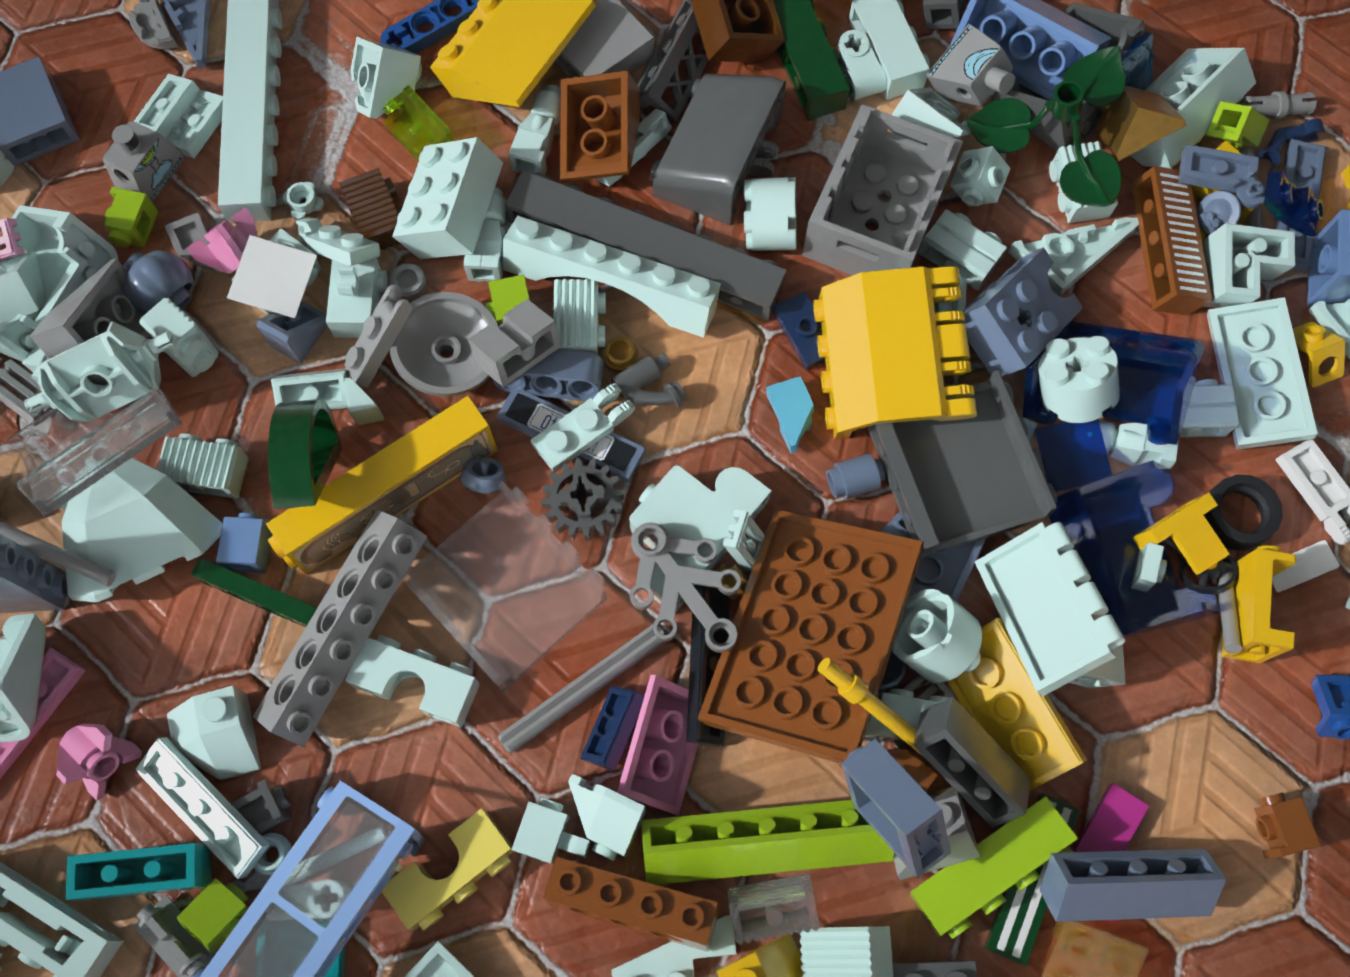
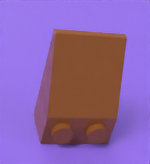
M628 70L561 79L560 180L562 182L630 174L640 124V88Z

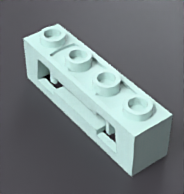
M0 861V887L3 888H0L1 907H5L10 900L57 931L68 930L75 934L74 936L63 934L59 942L56 943L12 913L0 912V946L7 947L11 945L20 951L18 958L23 963L37 969H41L43 966L54 974L53 977H101L124 940Z

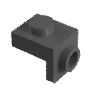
M266 779L257 783L258 789L231 803L261 836L292 819L288 807L292 806V802L286 789L282 784L276 785L275 782Z

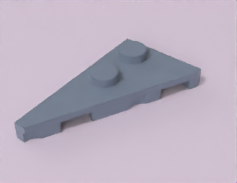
M162 0L198 68H207L211 0Z

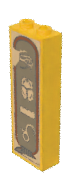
M469 396L464 397L324 486L315 506L289 508L267 522L266 525L273 534L268 539V542L279 558H283L291 569L298 566L306 575L354 545L376 509L397 517L459 477L467 463L472 459L479 457L488 458L496 453L498 449L488 423Z

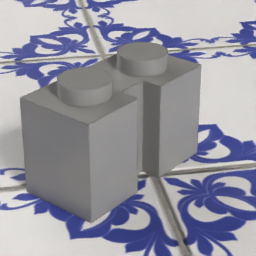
M528 299L504 314L503 324L497 327L491 323L468 339L476 365L503 388L561 347L555 320Z

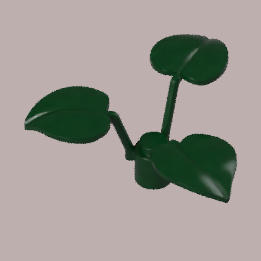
M1119 46L1093 52L1072 64L1065 72L1063 81L1056 85L1053 100L1045 102L1044 108L1033 121L1030 122L1031 112L1025 103L1015 98H1003L989 103L977 113L967 117V125L972 135L984 147L993 146L998 153L1006 154L1025 148L1030 138L1028 129L1036 128L1049 112H1052L1053 116L1059 121H1071L1075 155L1078 161H1072L1062 169L1059 181L1060 187L1067 198L1078 204L1098 207L1112 205L1117 199L1121 187V173L1118 163L1110 154L1103 150H1095L1084 158L1081 146L1079 114L1082 109L1083 100L1092 107H1104L1114 103L1122 95L1125 87V73Z

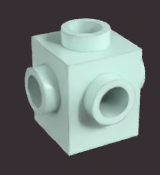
M993 146L963 151L950 186L967 206L997 203L1010 167Z

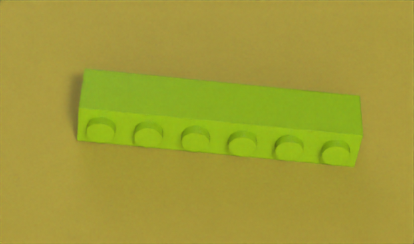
M852 800L641 820L646 882L655 885L894 861L892 849L855 809Z

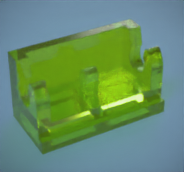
M409 85L403 88V92L383 107V111L387 115L390 114L383 121L385 127L418 162L424 146L454 141L450 128Z

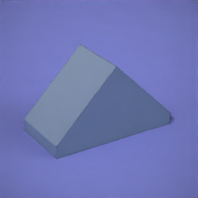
M301 301L295 318L274 312L258 319L256 326L271 348L302 363L328 325L326 324L327 314Z

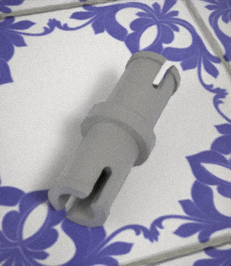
M1275 91L1267 96H1245L1240 105L1252 106L1265 117L1277 120L1283 119L1286 115H1310L1316 109L1317 100L1307 101V99L1316 98L1313 92L1286 94L1284 91Z

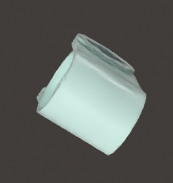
M858 30L844 32L840 37L837 53L840 69L843 74L847 73L851 81L852 92L848 98L851 101H856L884 92L887 87L886 74L871 47L868 37Z

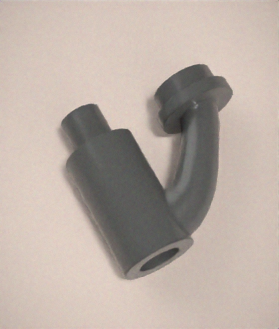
M664 353L654 359L647 356L611 378L612 384L616 383L622 390L619 396L623 400L628 399L636 404H673L678 409L687 400L684 390L676 381L672 384L666 383L663 386L665 391L643 390L662 377L661 371L671 365Z

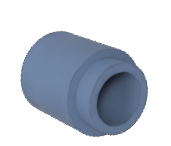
M868 453L835 463L834 468L826 470V477L834 498L843 497L844 499H849L879 490L881 488V481L885 480V471L880 459H874Z

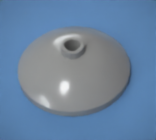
M455 292L431 293L410 303L412 311L393 345L389 348L392 362L399 375L415 389L426 394L442 397L465 394L482 385L490 376L476 365L468 339L491 323L498 327L491 312L477 300ZM446 350L454 353L449 358L441 356V353Z

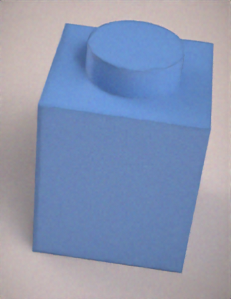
M239 513L238 517H224L216 562L224 568L235 572L267 573L271 549L268 539L273 534L262 519V516L253 513Z

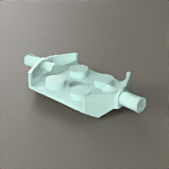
M111 322L104 333L46 360V355L41 356L37 365L38 384L42 392L25 399V407L27 410L30 409V413L35 414L51 406L53 409H59L74 421L90 422L159 389L162 378L158 355L171 347L177 346L176 337L172 336L171 331H166L164 334L150 340L115 322ZM92 374L100 375L108 381V384H94L87 376Z

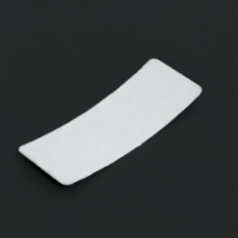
M1323 540L1292 553L1296 555V564L1272 577V584L1277 592H1281L1332 571L1340 565L1328 543Z

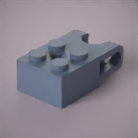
M1044 247L1019 259L998 280L992 282L962 310L965 315V321L961 324L966 325L968 342L991 375L994 371L999 370L1001 377L1026 368L1083 308L1074 293L1063 298L1052 290L1048 281V271L1054 262Z

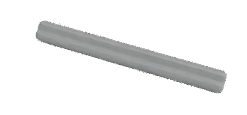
M652 624L501 732L498 736L499 741L509 753L514 752L666 641L656 638ZM658 626V632L662 635H666L664 631L661 629V627Z

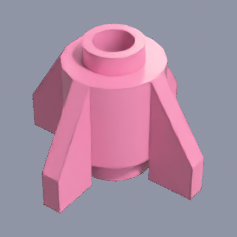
M246 207L230 217L236 224L235 226H232L227 219L210 229L204 235L209 242L207 245L200 238L185 248L192 258L197 262L227 274L237 271L249 236L257 237L255 219Z
M84 723L71 728L63 736L59 744L56 776L65 785L82 779L87 791L97 801L104 798L105 779L116 771L119 762L124 764L141 758L142 751L133 742L112 736V733L104 725Z

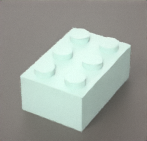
M478 137L424 146L419 156V163L414 177L409 184L404 205L398 215L392 237L419 259L473 254L503 162Z

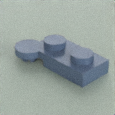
M1189 144L1183 149L1178 183L1236 193L1240 204L1247 208L1259 207L1268 195L1266 187L1260 181L1254 180L1255 174L1258 171L1259 157Z

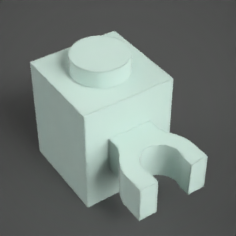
M541 798L539 805L528 801L511 850L553 865L559 849L586 858L591 842L566 833L570 817L562 813L564 805Z

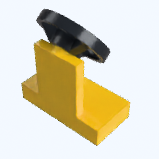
M1210 492L1190 500L1132 537L1141 550L1148 542L1158 544L1171 536L1184 556L1179 566L1180 579L1185 586L1197 593L1207 595L1223 593L1229 590L1236 582L1237 565L1232 557L1229 556V552L1204 516L1205 513L1218 506ZM1187 563H1189L1195 574L1200 577L1199 585L1192 582L1186 576L1184 567ZM1232 570L1233 575L1226 583L1213 587L1206 586L1208 580L1216 579L1223 571Z

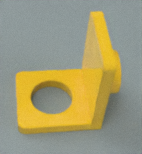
M1308 322L1292 328L1297 348L1309 355L1308 384L1310 386L1317 387L1344 375L1345 340L1315 322ZM1334 357L1333 367L1327 373L1319 374L1320 364L1326 358Z

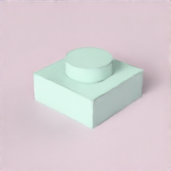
M1148 542L1140 550L1131 588L1147 592L1156 582L1161 583L1167 566V561L1161 559L1164 546Z

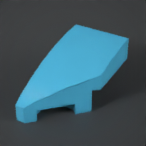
M801 376L766 387L767 398L779 420L780 433L790 453L798 450L801 437L812 426L814 404Z

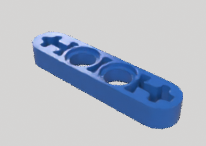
M436 0L388 27L381 35V43L397 47L396 44H392L397 41L399 44H402L397 48L417 54L457 31L459 25L468 19L477 8L479 0H468V3L466 0ZM453 6L463 9L457 16L445 14L446 10ZM425 22L435 25L431 31L426 33L417 30L418 26ZM411 32L414 39H411L410 34L407 33Z

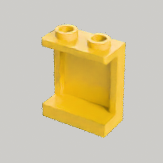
M1259 546L1235 562L1238 572L1234 589L1242 650L1238 653L1226 652L1222 631L1221 657L1260 664L1294 649L1295 633L1271 629L1270 616L1272 577L1296 564V555L1283 553L1282 548L1277 546Z

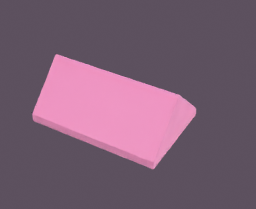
M650 675L617 793L647 808L679 816L698 744L686 742L689 690L657 675Z

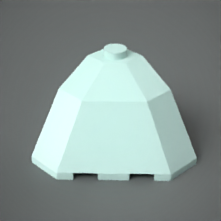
M98 456L88 463V469L75 481L62 519L63 544L65 550L111 569L117 574L114 582L107 586L66 568L68 595L74 601L100 602L113 596V591L120 584L132 579L137 585L165 572L163 565L179 557H185L187 561L204 554L221 536L223 523L166 474L129 456Z

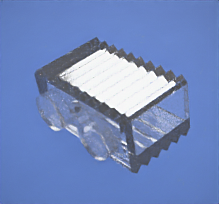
M809 874L728 888L729 909L735 940L740 945L743 941L750 943L752 939L756 942L760 938L767 940L769 936L773 939L777 935L783 938L786 933L790 936L794 932L800 935L803 930L809 933L811 928L817 932L820 927Z

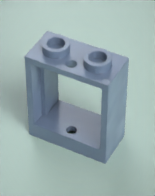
M876 739L864 747L854 749L847 759L841 762L855 809L916 878H919L951 854L942 809Z

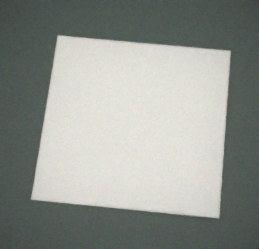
M250 235L227 299L295 318L317 255Z

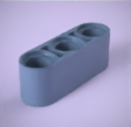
M559 348L504 388L494 379L493 382L498 388L507 392H523L536 396L587 401L590 398L594 399L600 391L605 364L602 358L594 353Z

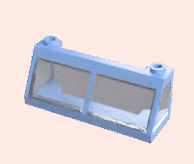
M339 781L335 788L331 786L324 792L317 804L319 811L206 969H199L192 977H324L395 871L400 872L404 865L398 862L400 858L404 860L409 854L415 857L426 839L415 828L347 784Z

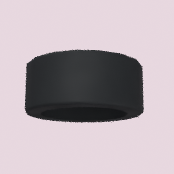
M1237 474L1223 479L1209 491L1218 506L1205 513L1204 516L1225 548L1245 551L1257 547L1268 540L1279 529L1283 518L1282 504L1276 492L1265 481L1252 475ZM1232 492L1240 493L1256 504L1261 517V525L1256 531L1242 533L1233 529L1225 521L1221 513L1220 502L1226 494Z

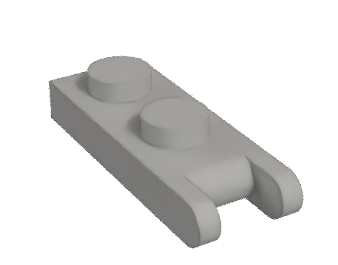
M390 285L386 289L372 316L365 320L362 333L355 346L351 347L347 352L344 365L357 385L368 388L412 311L409 301L401 299L402 291L398 285Z

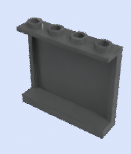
M999 370L992 373L989 381L974 385V395L966 397L975 398L977 416L974 418L951 421L929 419L876 424L867 427L909 537L923 541L921 559L1047 520L1057 508L1055 489L1052 484L1046 483L1041 471L1042 460L1040 454L1035 448L1032 449L1029 443L1025 419L1022 415H1017L1012 403V389L1007 381L1003 382Z

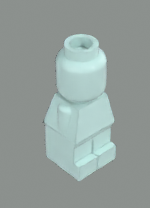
M547 85L544 90L538 92L531 113L518 126V131L509 151L512 171L521 173L522 170L533 174L542 173L545 175L547 170L545 160L551 153L555 133L554 127L561 120V88L558 86Z
M496 187L474 252L464 257V269L468 281L489 282L502 279L503 238L506 231L502 226L505 223L506 200L503 197L502 190Z
M1096 419L1090 422L1076 423L1072 434V442L1078 443L1079 447L1084 451L1106 455L1110 452V457L1130 466L1141 465L1153 468V474L1166 476L1176 462L1180 430L1148 422L1120 424L1116 429L1113 423Z

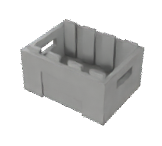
M861 104L809 219L802 256L850 275L860 272L912 268L936 207H938L963 141ZM888 129L900 133L902 135L908 136L910 138L916 139L918 141L927 143V146L915 142L913 140L907 139L905 137L896 135L894 133L888 132ZM887 194L890 197V201L881 202L878 199V195ZM874 222L877 224L878 229L870 231L865 227V224Z

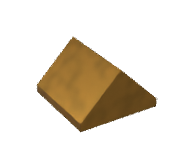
M1125 85L1119 99L1105 106L1095 131L1111 153L1120 161L1187 126L1185 119L1160 94Z

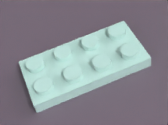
M1285 297L1209 309L1206 316L1221 384H1231L1234 390V406L1237 408L1239 420L1238 426L1232 431L1236 450L1315 439L1318 432Z

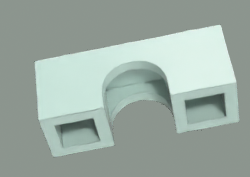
M382 635L378 636L377 641L370 638L366 640L345 679L348 684L356 689L390 701L396 686L401 681L412 677L420 678L425 684V694L419 709L425 715L460 728L463 727L480 686L476 678L471 676L473 673L472 669L455 662H451L449 668L435 663L436 656L420 649H415L413 654L399 649L401 645L399 642Z

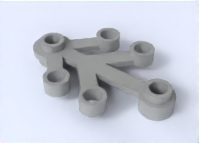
M644 523L637 527L631 537L632 550L640 558L636 585L630 592V600L635 608L645 610L653 604L654 594L650 585L655 562L665 574L659 617L653 624L656 638L661 641H670L675 637L677 624L674 619L679 594L706 629L705 641L708 647L719 653L732 649L737 640L735 625L728 619H718L692 584L718 588L725 595H733L740 588V575L731 569L719 572L679 566L669 554L691 555L699 563L709 564L717 556L715 542L708 538L695 541L669 537L667 530L657 523ZM653 537L657 539L658 545L654 549H647L643 545L646 538ZM703 545H708L712 548L713 553L709 557H702L699 555L698 549ZM726 576H732L736 580V585L733 588H725L721 580ZM643 590L649 594L647 602L638 603L634 599L638 591ZM669 622L673 626L672 632L668 635L660 634L657 630L659 624ZM718 630H723L728 634L729 638L727 642L719 644L713 639L714 633Z

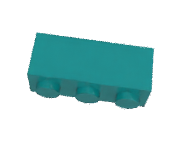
M189 843L67 856L66 900L90 901L205 889L211 883V850L204 844Z

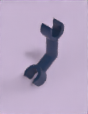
M1310 119L1301 125L1278 128L1274 132L1267 147L1262 149L1256 156L1259 157V161L1261 159H1268L1271 162L1272 167L1269 170V174L1273 173L1281 162L1280 151L1286 141L1302 139L1304 142L1311 143L1319 140L1317 133L1325 132L1322 119Z

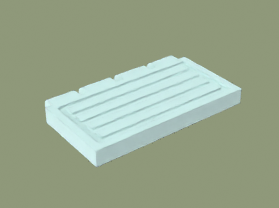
M1041 522L975 561L1036 692L1041 696L1047 695L1116 657L1113 650L1125 642L1112 615H1105L1109 609L1095 583L1088 582L1091 576L1077 550H1072L1074 544L1061 522L1053 523L1048 527Z

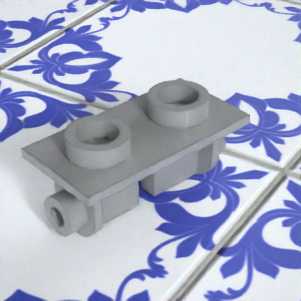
M166 895L154 907L148 904L139 911L137 917L140 921L134 925V928L177 977H192L199 969L205 970L218 951L216 950L211 955L181 927L177 916L182 911Z

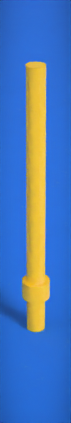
M825 658L820 662L818 671L838 687V693L851 704L858 703L921 754L913 746L917 730L868 690L866 682L855 673L848 674L830 658Z

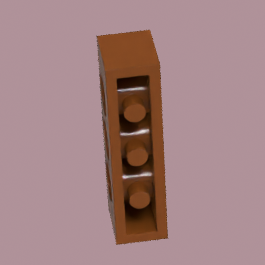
M559 857L555 858L543 899L551 907L709 952L719 914L718 902Z

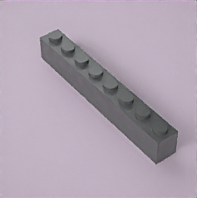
M522 170L505 203L510 223H513L516 217L520 216L721 283L718 303L767 322L772 314L773 306L776 305L784 287L786 269L781 268L774 261L760 260L747 255L740 248H728L715 243L706 235H694L683 231L674 223H662L654 220L640 210L625 209L616 205L608 198H596L586 194L574 185L565 186L554 182L542 173L533 174Z

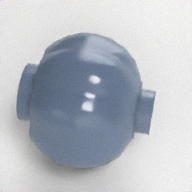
M160 250L143 255L138 251L125 262L124 267L128 271L123 282V291L134 308L139 312L146 314L163 298H169L172 303L183 310L193 298V295L189 292L193 286L191 270L187 263L177 255Z

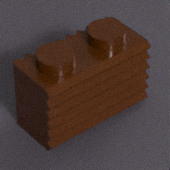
M377 168L339 182L358 233L368 240L379 243L380 250L393 247L394 244L399 245L400 242L393 238L392 235L402 206L395 208L392 199L397 198L398 195L391 178L383 179L380 169Z

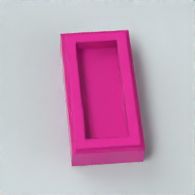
M1109 784L1076 842L1073 852L1125 851L1149 805L1116 784Z

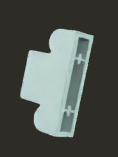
M676 465L671 468L657 486L652 483L639 498L641 504L629 518L630 530L633 534L635 529L644 523H657L667 530L669 537L695 541L703 538L711 539L717 546V556L709 564H701L691 555L669 554L679 566L712 570L727 552L723 546L724 539H733L728 532V527L730 523L737 524L732 516L734 509L747 511L754 520L769 503L771 490L747 471L738 467H730L719 473L715 482V491L713 492L682 467ZM648 537L643 542L651 549L658 545L657 539L653 537ZM703 545L698 549V553L702 557H709L713 550L710 546ZM655 562L650 588L653 591L654 599L661 604L665 574ZM679 594L676 612L685 602Z

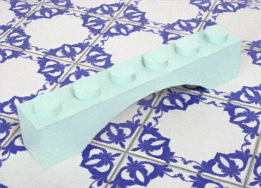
M520 216L516 217L503 238V270L517 275L524 274V277L535 281L548 277L570 276L587 278L608 284L642 301L669 326L703 338L714 317L721 283Z

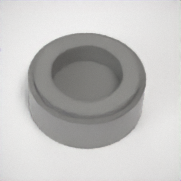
M410 263L401 264L390 274L389 283L390 285L399 286L402 291L401 299L413 301L425 293L427 280L419 266Z

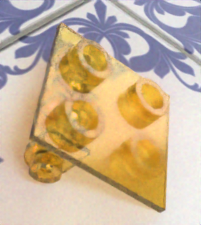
M1080 921L1056 922L1053 935L1057 936V939L1041 977H1137L1149 949Z

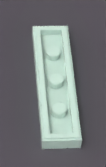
M167 737L157 738L135 770L237 879L247 877L270 844Z

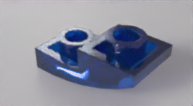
M1282 170L1267 173L1264 198L1266 208L1291 229L1309 237L1317 236L1318 222L1324 218V207L1321 199L1317 200L1309 187L1297 189L1294 183L1288 181Z

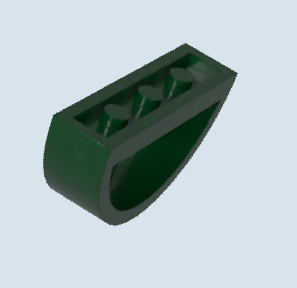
M323 399L281 402L276 405L273 411L268 438V468L274 509L315 506L342 451L333 414Z

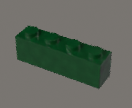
M773 0L785 38V42L777 49V52L807 120L809 121L846 109L848 96L852 92L851 81L847 73L843 74L840 69L837 50L834 46L829 45L826 38L825 24L822 19L817 18L814 12V1Z

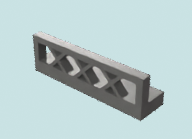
M691 0L682 1L637 84L640 88V109L652 105L655 109L664 111L670 123L677 121L691 94L695 80L700 78L708 62L700 31L697 30L699 27ZM695 35H700L702 51L698 55H694L692 38ZM681 61H686L689 76L686 81H680L677 66ZM672 87L674 97L672 108L661 99L665 88Z

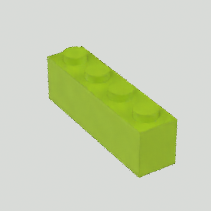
M1045 796L1028 808L1025 815L1011 820L977 844L980 857L944 867L910 891V897L937 936L940 938L948 933L953 940L972 926L968 919L971 915L980 909L988 915L1007 901L1002 893L1016 885L1021 891L1040 878L1036 869L1049 861L1051 853L1073 852L1069 846L1078 838Z

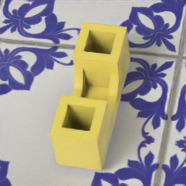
M481 808L448 834L459 853L458 865L450 876L436 880L428 874L421 863L412 862L389 880L382 890L383 895L408 930H416L421 927L423 931H426L443 918L444 914L441 909L453 900L460 904L478 889L475 882L487 873L494 877L511 863L508 856L514 852L511 850L512 845L484 809Z

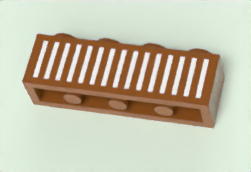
M1153 166L1131 183L1136 215L1139 221L1138 227L1152 310L1189 315L1212 301L1192 186L1178 183L1180 170Z

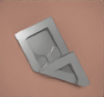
M198 212L164 225L178 257L185 262L220 272V270L195 261L185 249L200 238L206 245L209 243L204 237L208 233L202 216Z

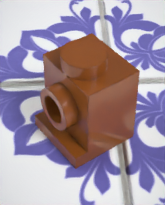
M1282 792L1258 799L1261 807L1254 808L1257 815L1256 827L1262 839L1267 841L1269 849L1262 850L1265 859L1283 857L1321 846L1302 797L1286 800Z

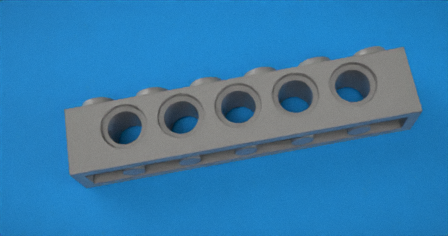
M376 509L254 713V719L271 733L302 747L305 746L426 540L427 536L402 520Z

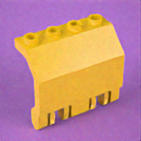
M913 267L860 272L821 288L819 300L813 301L815 322H821L823 335L817 336L819 358L825 357L827 371H821V384L823 393H829L830 407H825V421L827 430L833 429L834 439L849 438L852 431L876 424L929 419L951 421L970 419L977 416L975 398H966L974 395V386L962 384L944 387L943 376L963 375L971 371V362L964 361L970 358L966 325L961 324L965 321L964 312L947 311L935 313L934 303L953 302L962 298V291L959 288L961 282L958 267Z

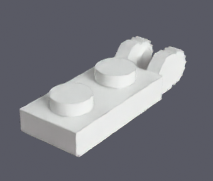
M1306 440L1275 459L1319 520L1324 522V529L1331 535L1334 542L1341 545L1350 541V530L1337 512L1342 510L1344 520L1350 525V488L1314 440Z

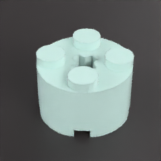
M796 177L752 178L744 180V196L746 201L744 233H746V249L753 251L796 250Z
M1105 337L1054 339L1046 345V351L1038 363L1042 402L1048 412L1050 409L1058 415V419L1065 422L1085 423L1102 417L1104 410L1111 405L1113 409L1117 405L1120 397L1117 356Z
M936 589L920 591L907 600L906 610L903 613L892 648V652L900 660L932 684L952 680L964 671L970 672L978 666L981 659L979 650L982 643V629L979 621L952 597Z

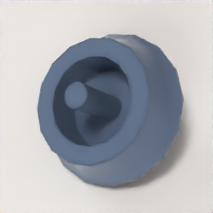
M1223 190L1214 191L1207 195L1200 202L1197 209L1199 227L1208 234L1213 233L1225 223L1238 224L1241 216V204L1238 198L1231 192Z
M487 457L472 459L467 463L460 475L461 482L466 488L479 493L500 491L508 481L500 462Z

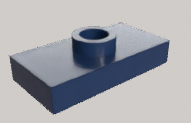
M802 292L773 306L772 312L806 371L825 362V357L819 358L817 336L823 335L821 322H815L813 305L807 294Z
M611 686L582 752L581 760L610 771H615L641 710L644 695L637 691Z

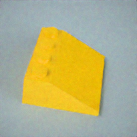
M479 0L477 8L468 19L459 25L458 32L452 40L440 49L437 59L430 68L453 98L520 107L596 5L593 0Z

